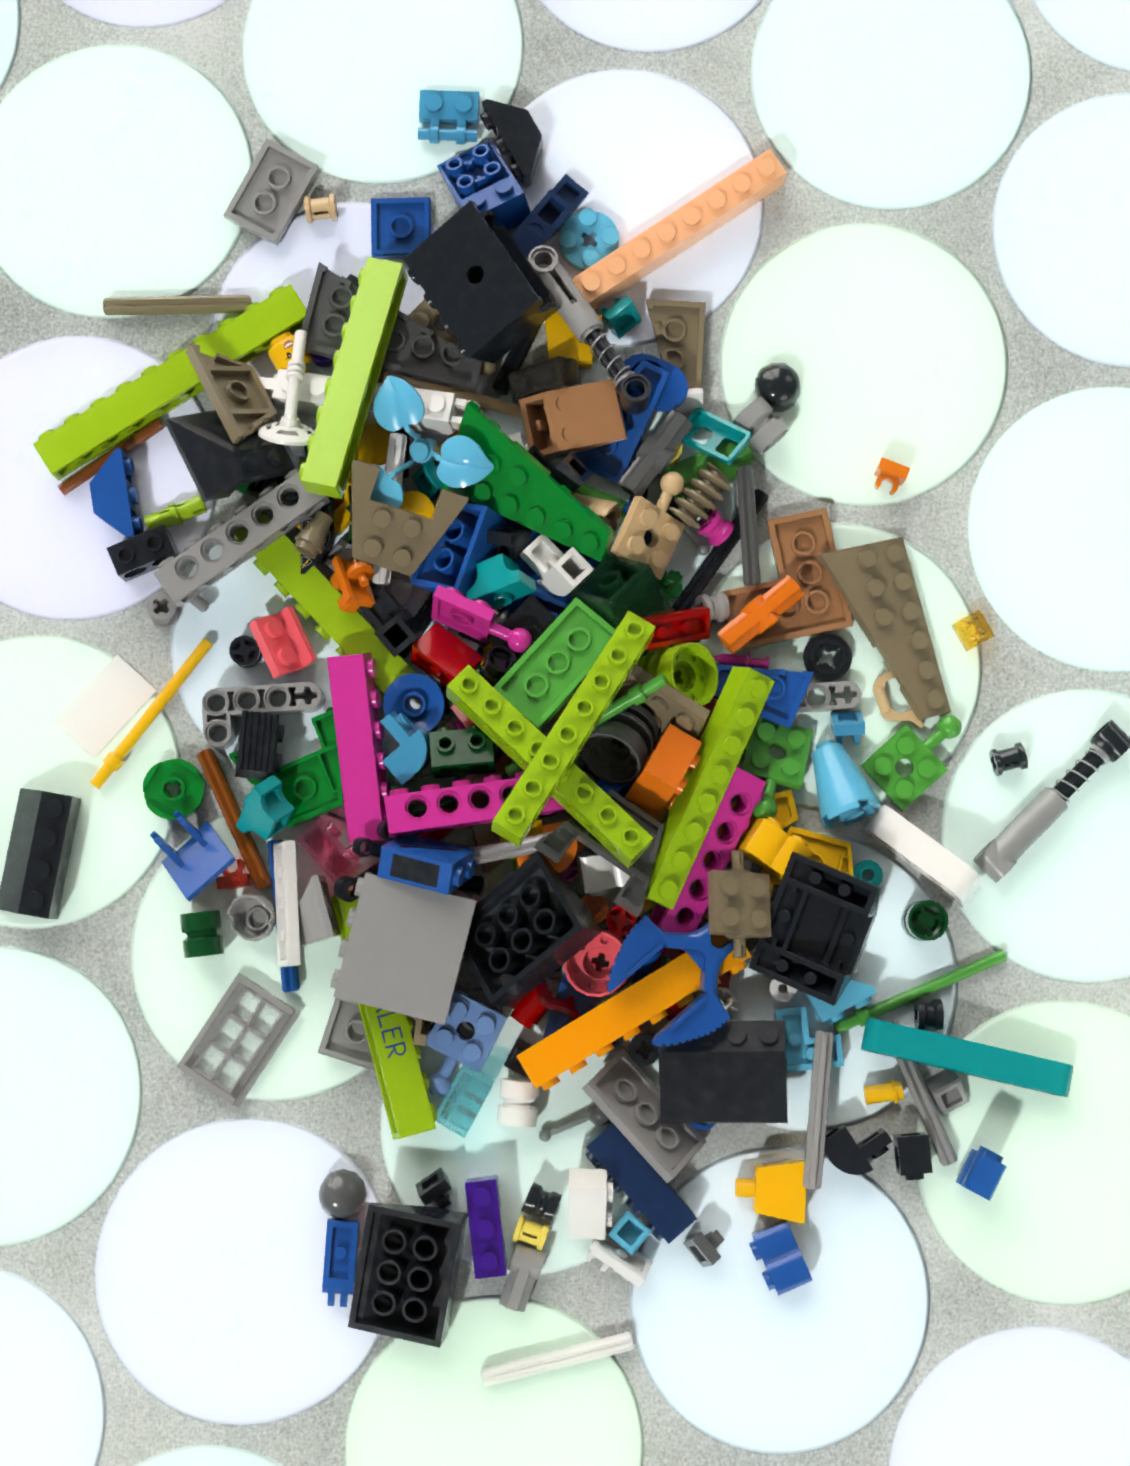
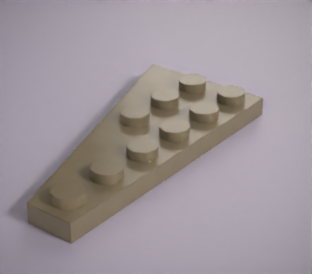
M903 537L818 555V561L822 566L825 565L833 578L831 580L837 590L840 589L849 603L848 608L872 647H876L883 657L884 661L882 663L888 672L891 671L900 685L899 690L918 720L950 713V706Z

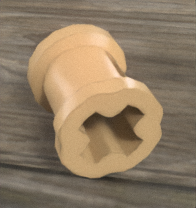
M330 193L329 197L314 199L304 196L305 215L308 224H312L314 220L332 218L333 221H338V210L334 193Z

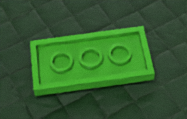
M576 597L498 681L494 688L541 731L577 691L616 629Z

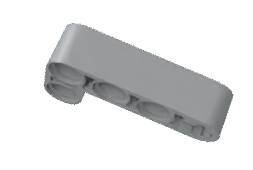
M313 682L211 689L202 698L204 738L208 744L218 749H227L236 740L235 718H241L243 710L279 715L313 713L323 707L325 703L324 692ZM311 690L317 695V698H313L311 704H308L304 699H295L292 691H295L294 693L298 697L308 696V691ZM278 692H284L287 697L285 704L281 707H274L272 704L273 696ZM254 694L256 698L255 705L251 709H243L242 699L246 695ZM219 696L224 697V708L218 712L213 711L211 707L213 699ZM221 726L225 727L227 730L226 738L221 742H215L213 738L215 729Z

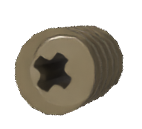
M709 462L705 463L708 471L704 469L698 471L697 474L700 480L695 478L690 480L689 483L693 490L683 488L682 494L685 499L680 497L674 499L677 509L674 507H668L667 509L675 519L688 528L694 527L700 530L701 526L697 518L700 517L708 520L709 516L705 509L709 508L714 511L717 509L713 499L724 501L725 498L721 490L724 489L729 492L733 490L727 477Z

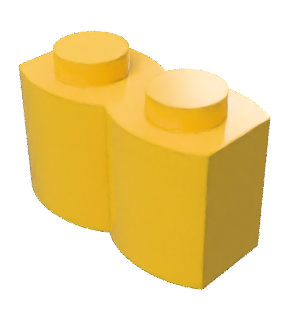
M772 817L767 819L757 818L737 850L744 851V856L763 867L768 873L781 881L792 851L811 858L813 852L807 848L809 843L796 834L789 836L783 831L784 825Z

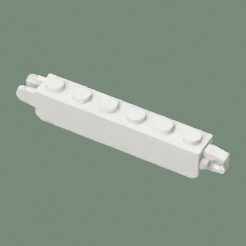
M279 369L278 374H274V378L259 377L271 402L276 403L279 409L285 411L288 381L286 380L287 370ZM305 373L304 382L300 384L298 414L316 416L318 407L320 405L323 406L325 400L326 380L332 376ZM377 383L365 423L379 425L374 416L373 405L383 383ZM414 388L423 400L425 413L420 423L409 425L412 430L445 435L454 434L455 429L459 430L463 417H457L458 412H464L467 402L471 400L456 398L455 393Z

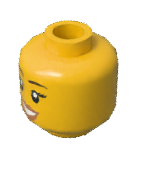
M286 332L270 342L272 347L268 351V356L277 372L279 369L287 370L288 361L292 359L295 334L292 335L291 332ZM307 352L304 355L305 373L309 371L307 366L313 360L310 353Z

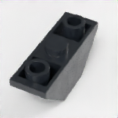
M490 99L482 101L483 113L480 114V117L487 131L493 130L497 139L494 141L497 149L502 156L507 154L512 163L509 165V168L516 181L521 180L525 188L531 186L543 144L542 134L529 111Z

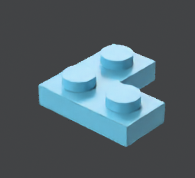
M806 1007L774 1010L775 1020H785L787 1072L812 1070L815 1037L809 1036ZM840 1034L834 1035L831 1067L844 1066Z

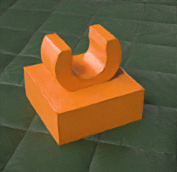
M882 457L874 472V475L878 477L874 483V489L878 490L882 481H888L891 484L889 495L893 496L898 490L899 485L902 486L907 479L910 468Z

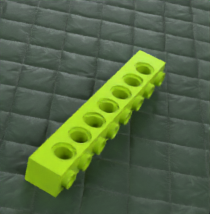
M628 610L494 817L491 831L520 847L652 641L656 626Z
M470 665L465 667L446 686V697L525 771L546 739V736ZM573 763L552 797L629 869L650 847L653 837Z

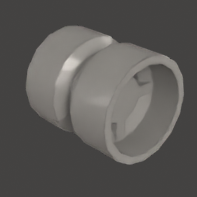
M762 396L749 404L733 421V424L751 432L750 443L760 454L772 448L790 430V427L780 416L772 415L773 408Z

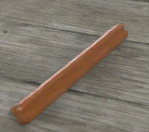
M210 748L205 749L197 754V758L256 889L259 891L271 886V877L250 831L243 834L236 827L241 815L240 808L214 751Z

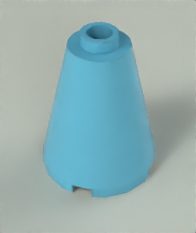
M826 740L816 745L817 750L812 753L820 819L825 829H835L834 823L840 821L843 822L844 826H848L876 813L874 807L879 809L882 807L879 798L841 743Z

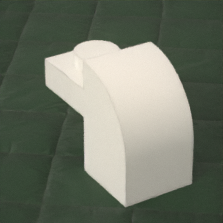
M542 534L519 555L540 577L537 583L548 592L557 596L568 595L594 570L574 547L563 554L548 537Z

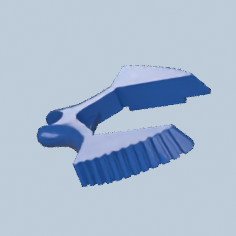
M646 915L634 925V929L631 928L630 934L626 935V940L623 941V946L620 947L621 951L617 953L618 958H615V965H612L610 969L612 973H609L608 977L611 978V981L607 982L608 991L611 993L663 947L683 949L701 970L699 991L702 994L656 1033L651 1043L662 1047V1044H665V1046L673 1044L675 1046L679 1042L682 1044L686 1040L692 1041V1038L698 1039L699 1036L709 1035L711 1031L715 1032L716 1028L722 1027V1023H726V1019H731L719 999L717 990L720 967L726 957L733 951V939L727 941L720 948H716L711 943L709 922L694 932L678 933L665 931L655 925Z

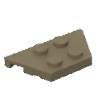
M190 344L186 354L233 444H238L256 432L261 426L273 420L277 412L253 366L241 361H234L220 353H216L214 357L201 353L199 345Z

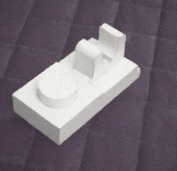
M606 1230L605 1240L592 1241L585 1257L586 1261L590 1262L593 1257L598 1258L603 1262L600 1268L601 1271L605 1272L611 1267L623 1279L630 1281L639 1288L645 1281L653 1261L638 1251L631 1256L608 1236L610 1232Z

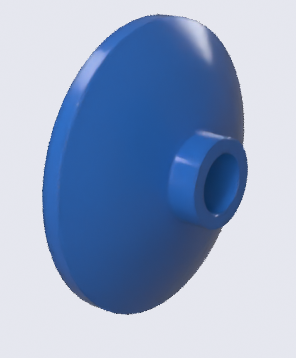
M409 673L396 678L388 686L383 698L385 716L394 710L397 714L403 713L412 723L413 727L411 730L413 733L423 726L427 731L432 730L440 722L445 709L444 695L438 684L430 677L418 673ZM412 698H418L421 701L419 709H414L411 706Z

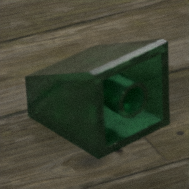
M609 554L606 560L600 562L569 593L573 600L577 597L615 629H617L628 610L641 618L674 612L649 564ZM649 650L644 651L641 658L645 656L649 652Z

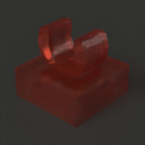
M237 859L238 868L235 872L231 873L227 868L222 873L223 877L216 878L217 890L223 891L253 886L250 874L244 873L245 863L242 859Z

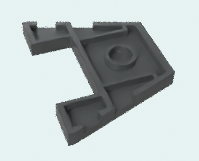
M611 790L606 794L653 837L650 847L629 869L575 818L568 822L565 821L555 831L539 839L534 848L557 864L575 840L593 850L630 876L613 902L637 918L644 906L643 902L649 886L650 875L664 825Z

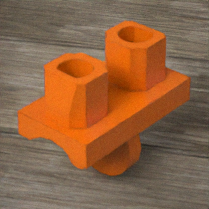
M336 555L331 561L335 572L330 577L332 587L342 592V596L337 601L340 610L355 613L360 606L371 608L376 603L368 582L374 575L373 566L371 563L359 559L346 561L341 556Z

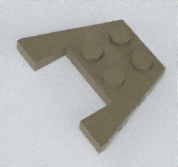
M353 458L351 462L352 558L412 577L467 504L469 497L441 488L431 518L371 499L370 497L380 467Z

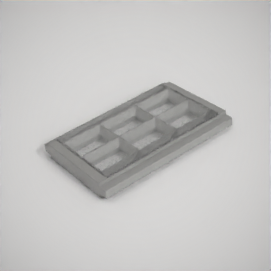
M238 973L176 1067L230 1104L239 1108L301 1013L248 977Z

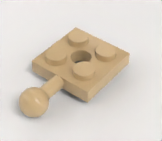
M674 471L667 472L662 476L660 480L662 493L656 505L642 496H634L610 550L629 564L657 580L662 579L685 527L683 523L666 513L673 496L681 493L684 488L683 477ZM647 530L652 535V541L649 546L645 544L644 540Z

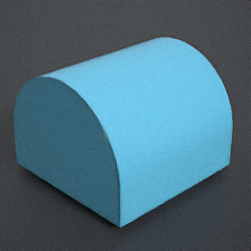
M628 1210L608 1236L633 1256L651 1234L652 1230Z

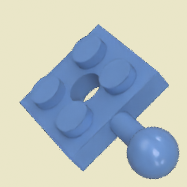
M455 988L446 1024L434 1023L426 1043L430 1048L446 1055L439 1072L432 1074L428 1078L429 1093L432 1096L444 1097L450 1092L452 1084L449 1077L457 1062L479 1073L481 1072L508 1015ZM462 1022L471 1023L475 1029L474 1036L471 1038L462 1037L458 1031L459 1024Z

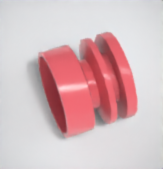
M601 929L602 932L564 963L567 980L575 990L587 996L602 997L622 989L631 980L633 974L611 993L607 989V982L611 981V978H608L609 973H612L610 969L612 965H615L614 960L618 958L617 953L621 951L620 947L623 946V941L626 940L625 936L616 935L609 929ZM605 954V960L609 961V966L600 969L601 964L596 962V958Z

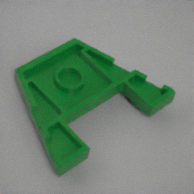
M333 709L311 718L322 749L281 766L280 772H275L274 774L282 781L284 797L295 807L287 828H293L344 806ZM237 751L229 754L234 764H236ZM247 778V780L254 786L263 781L259 779Z

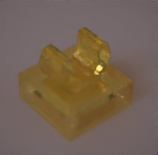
M980 609L951 625L966 652L995 636Z

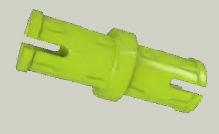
M198 494L177 504L174 502L169 503L167 508L143 516L148 530L162 524L166 528L173 525L178 527L183 525V521L208 511L201 495Z

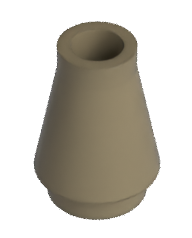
M317 511L313 519L295 537L296 543L294 548L304 556L315 559L318 554H322L330 526L334 521L333 518L322 511Z

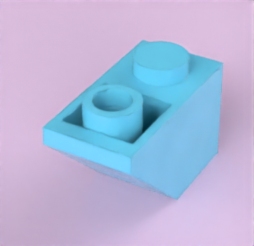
M850 980L834 1006L806 993L804 995L820 1022L827 1020L829 1024H832L846 1016L844 1013L846 1009L852 1006L859 1009L872 1002L871 996L877 993V990L874 986Z

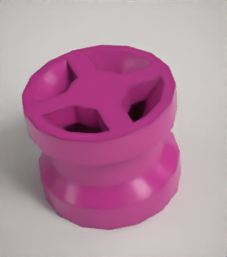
M710 509L706 512L709 519L700 518L698 522L701 528L700 530L695 528V530L700 535H706L708 542L713 547H716L730 536L734 529V524L729 519L724 520L718 509L716 511Z

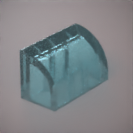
M462 1064L452 1082L450 1092L445 1095L437 1110V1122L465 1138L496 1080Z

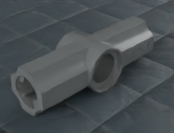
M671 410L654 435H649L636 453V459L618 482V485L632 497L643 496L658 474L661 475L673 460L676 449L693 428V424L680 412Z

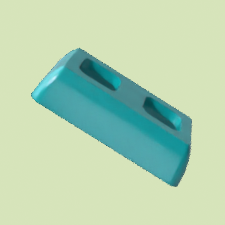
M695 408L688 416V420L693 424V428L681 443L730 466L749 444L751 432L702 408ZM701 429L713 433L712 437L703 445L692 440ZM725 441H730L737 445L728 457L717 452V449Z

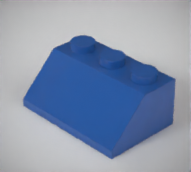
M467 503L412 575L410 584L432 593L435 592L438 585L444 588L453 587L459 590L464 597H467L466 591L474 585L477 579L476 564L495 556L493 544L487 543V530L506 526L507 519L488 506Z

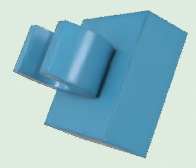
M861 711L830 712V725L837 743L842 745L843 737L852 735L854 745H858L860 742L859 735L865 734V721Z

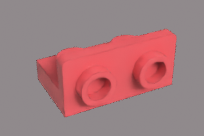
M293 606L285 607L277 614L254 619L248 624L273 679L300 672L316 661L317 658L313 647L304 632Z

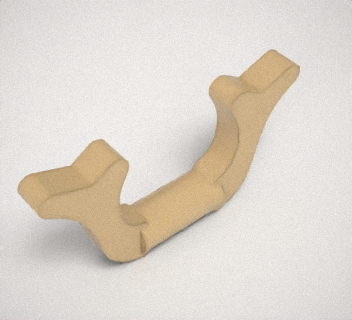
M887 671L878 677L872 685V692L883 719L889 722H908L919 729L924 727L922 720H918L911 708L904 713H897L891 708L885 688L886 682L895 678L893 673Z

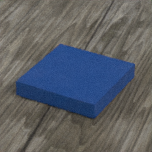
M430 197L371 198L372 258L404 259L431 235Z

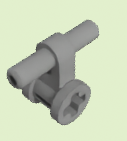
M159 593L152 596L148 601L147 610L153 624L161 629H167L176 624L178 620L177 608L179 606L174 604L168 594ZM200 595L189 601L200 612H205L210 606L209 602ZM160 608L164 611L168 609V612L166 614L164 612L158 613L157 611Z

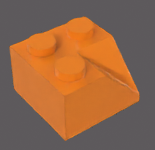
M670 723L652 748L651 753L647 756L641 772L633 781L625 798L655 816H658L664 807L670 809L677 795L681 794L689 780L684 777L687 770L692 773L701 758L696 753L702 742Z

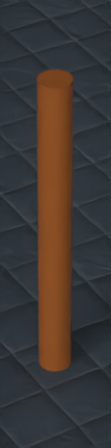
M157 418L59 484V490L64 496L95 476L115 449L122 448L127 454L163 430V425Z

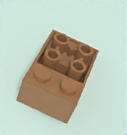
M608 379L566 387L519 399L528 447L531 448L535 445L551 461L565 457L571 451L575 454L628 439L619 395L613 384L614 380Z

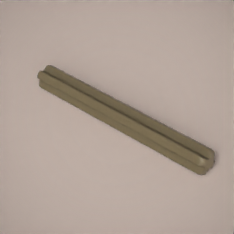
M249 295L107 297L103 299V312L105 315L244 313V309L252 304V299Z

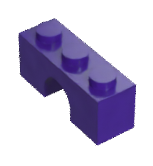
M498 1175L467 1178L465 1181L475 1279L507 1276L508 1266L501 1223Z

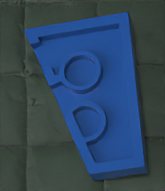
M717 664L719 683L714 695L715 699L719 698L731 669L735 665ZM750 667L775 681L759 717L790 730L814 672Z

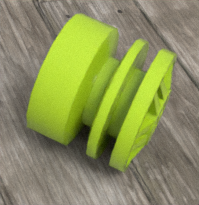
M687 642L672 647L652 649L646 652L638 662L640 668L655 677L663 673L669 686L701 706L709 703L716 694L719 683L718 668L709 650L699 643Z

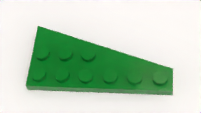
M474 401L467 402L458 435L473 439L494 464V469L487 477L476 484L462 488H453L443 483L442 488L468 496L470 501L478 505L488 506L498 514L567 547H574L578 552L599 562L606 560L615 531L588 506L584 507L571 495L572 491L565 485H560L551 477V472L517 441L513 442L500 430L501 426L493 419L489 420Z

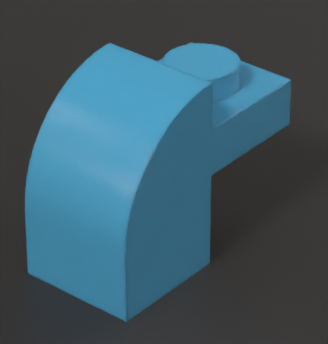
M394 710L380 722L400 746L382 762L403 785L428 762L430 757V738L424 726L413 733L411 730L413 725L403 713L397 714Z

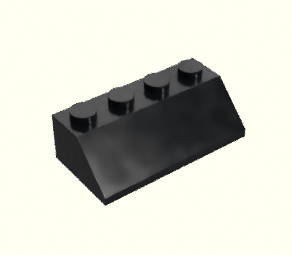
M20 788L0 885V910L46 919H58L81 798Z

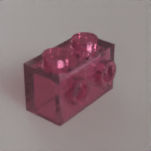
M318 819L295 840L334 883L343 875L353 877L364 867L359 861L362 856L356 855L353 852L351 843L347 847L339 839L342 832L331 820L326 824L323 820Z

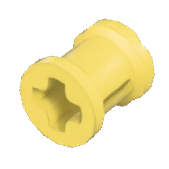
M520 1214L512 1241L517 1242L520 1240L534 1245L537 1250L542 1251L550 1224L545 1223L542 1225L525 1219V1215Z

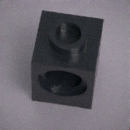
M927 1133L893 1134L896 1172L899 1175H905L906 1180L924 1179V1174L933 1173L929 1135Z

